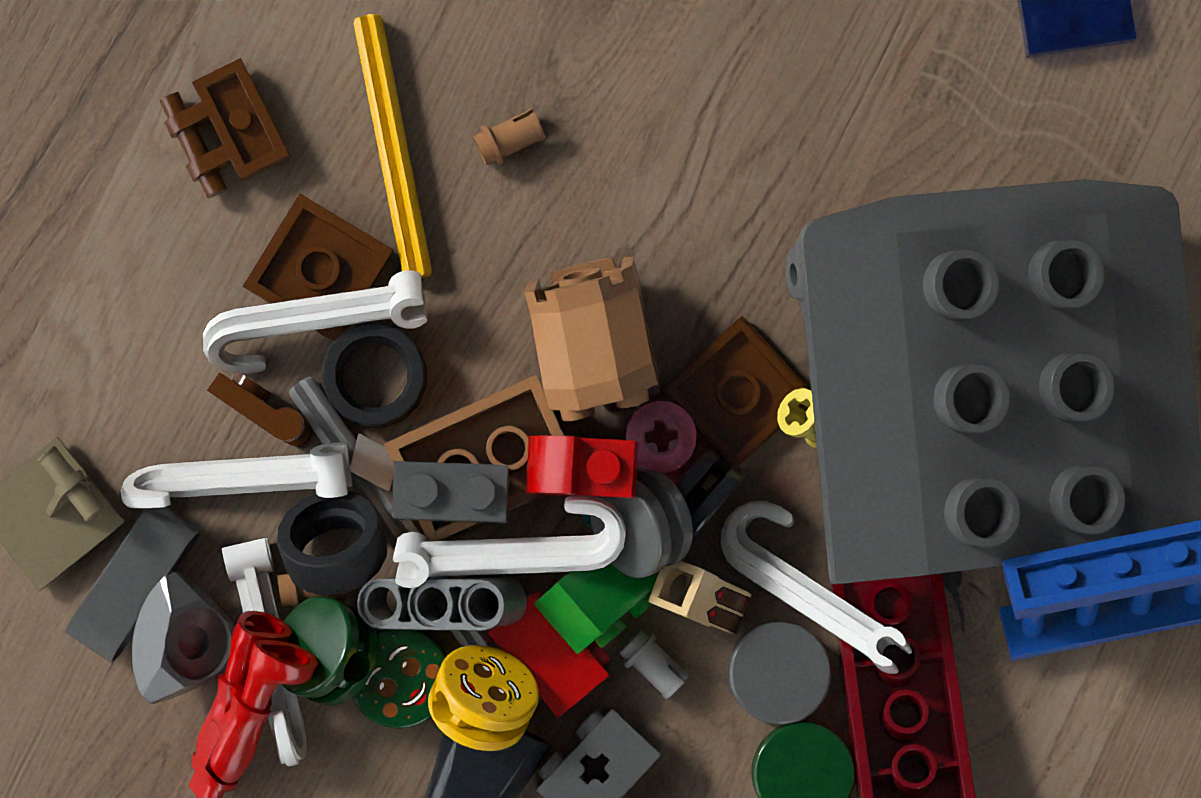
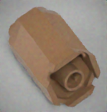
M613 257L560 268L550 273L552 284L541 288L539 278L527 283L524 293L530 311L542 384L549 410H560L563 421H575L594 414V407L616 402L617 408H629L640 405L650 399L647 389L658 384L659 371L653 352L634 257H623L621 268H616Z

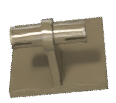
M59 437L52 440L0 482V543L38 591L46 588L127 523Z

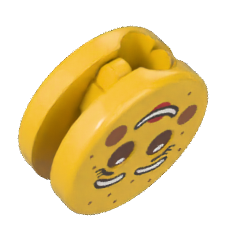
M469 645L452 651L443 660L437 678L429 693L428 707L439 729L455 742L475 750L498 751L513 746L524 735L539 701V688L531 671L515 656L491 646Z

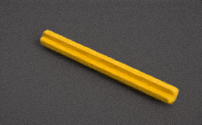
M380 14L363 15L356 18L353 24L402 271L419 272L421 279L432 274V267L384 22Z

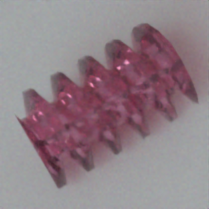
M655 401L643 405L633 414L627 425L625 440L639 442L638 467L660 471L668 476L678 472L687 464L696 446L697 432L693 419L684 408L672 402ZM654 427H663V432L667 436L674 435L675 440L669 442L664 453L658 452L655 443H646L645 439L652 437Z

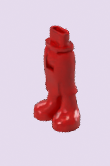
M255 610L245 611L239 616L235 625L226 671L218 676L217 695L199 731L196 741L197 752L192 754L191 764L195 771L190 780L189 788L197 798H223L225 791L235 790L238 779L242 777L252 762L265 721L272 712L270 710L272 706L271 697L274 691L281 684L296 685L306 683L311 679L318 664L316 657L298 645L287 643L292 633L290 626L274 615Z

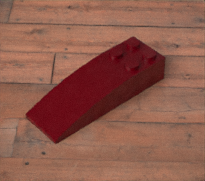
M942 573L831 584L833 594L884 627L897 629L903 634L912 649L910 654L900 649L897 645H889L884 649L883 656L891 660L899 670L897 674H888L881 671L869 657L837 637L851 754L856 770L857 798H976Z

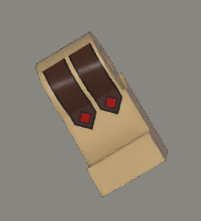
M680 561L673 565L664 566L660 570L648 602L705 626H713L736 635L752 594L719 579L718 576L706 570ZM684 574L686 578L685 590L677 601L672 602L670 599V587L677 576Z

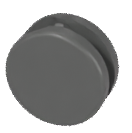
M638 467L636 499L600 497L613 504L624 520L626 527L624 548L616 560L611 562L622 573L634 578L648 577L663 569L664 566L680 562L689 552L693 538L691 514L682 493L664 473L651 467ZM590 515L594 535L599 534L605 528V524L601 518Z
M770 622L751 629L736 643L728 662V683L736 702L754 718L775 725L792 724L814 713L826 698L831 683V664L824 646L810 631L792 623Z

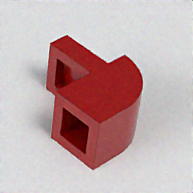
M529 436L526 493L543 496L568 497L572 495L636 499L639 442L635 440L578 438L575 436Z

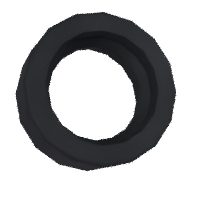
M362 323L345 330L329 346L322 363V385L330 404L347 420L364 427H388L405 420L420 405L427 387V365L417 344L402 330L385 323ZM381 343L393 348L402 356L407 368V382L402 394L393 403L383 407H366L356 403L348 395L343 384V368L347 358L357 348L366 344Z
M348 491L347 495L334 498H323L316 494L300 500L287 511L278 526L277 545L285 569L294 584L310 593L321 595L341 594L365 585L380 571L387 557V539L380 515L373 503L357 492ZM348 528L362 532L360 539L350 548L335 555L318 557L303 553L305 546L311 540L329 530Z

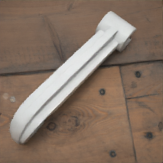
M405 270L395 274L386 287L238 308L220 313L209 321L203 332V352L208 361L219 370L236 374L238 371L242 374H250L265 370V357L263 355H234L225 351V347L228 344L392 319L396 325L405 329L420 327L427 322L421 274L416 271Z
M326 443L314 447L310 450V454L148 466L129 475L124 480L120 493L122 502L127 507L160 508L171 505L170 497H196L316 489V495L319 497L334 498L347 495V487L353 486L349 470L350 463L347 444Z
M571 495L565 499V510L568 513L594 515L601 518L605 524L602 532L586 536L430 541L421 533L408 532L397 538L393 561L399 562L395 583L402 587L414 588L422 585L428 577L569 572L604 568L616 560L624 548L626 527L622 515L610 502L600 497Z
M751 501L737 507L727 517L721 530V548L726 560L739 573L869 657L881 671L888 674L898 673L899 670L896 665L883 656V651L889 645H897L906 653H912L909 642L901 632L892 627H884L749 539L747 527L753 519L763 517L784 527H791L794 524V517L791 513L768 501Z
M268 538L222 548L228 577L231 582L236 581L243 613L255 610L279 618L269 574L274 572V563ZM279 685L271 697L272 706L270 710L272 712L268 716L279 761L281 764L286 763L290 767L298 765L300 760L306 756V733L298 696L286 690L282 685Z

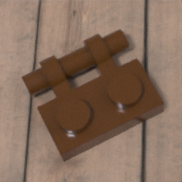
M241 58L192 82L201 102L187 108L179 92L169 94L160 100V104L168 118L164 124L171 138H178L190 162L186 165V168L192 180L200 182L207 198L215 197L227 190L219 171L231 163L243 182L291 158ZM211 120L223 144L210 152L197 129L201 124Z

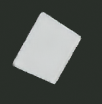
M358 434L349 469L350 472L386 491H390L394 465L386 447L362 434Z

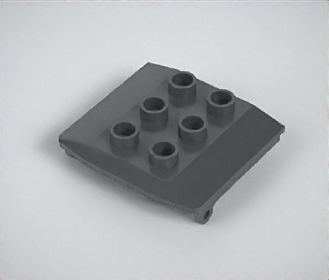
M1081 179L889 197L815 218L802 228L798 242L788 252L786 257L785 276L791 297L799 300L806 331L828 571L831 584L922 576L1003 566V560L1201 520V442L1179 204L1173 193L1159 186Z

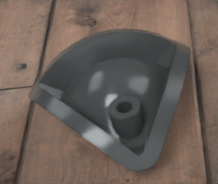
M178 572L164 576L152 589L143 603L134 629L132 641L133 671L142 697L151 704L160 703L217 680L219 675L224 674L230 654L232 633L237 623L206 591Z

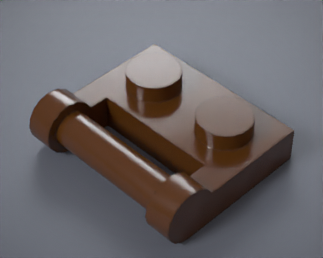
M239 371L233 379L219 372L207 389L212 395L292 446L304 445L313 434L312 427L302 414H299L298 411L290 407H282L276 410L267 404L266 401L272 393Z

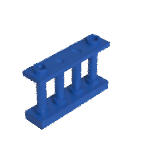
M1201 520L1003 560L1002 571L1011 605L999 607L998 613L1011 662L1201 623Z

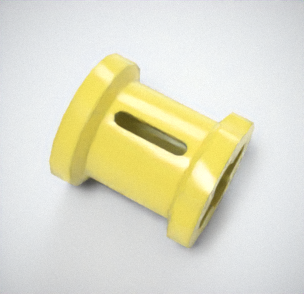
M804 388L793 390L786 395L780 404L777 417L778 424L785 434L795 438L805 437L806 442L817 450L811 390ZM803 404L807 406V411L798 407V405Z

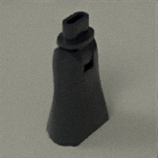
M526 730L522 738L511 747L498 751H481L463 746L443 733L425 798H518L547 754L551 744Z

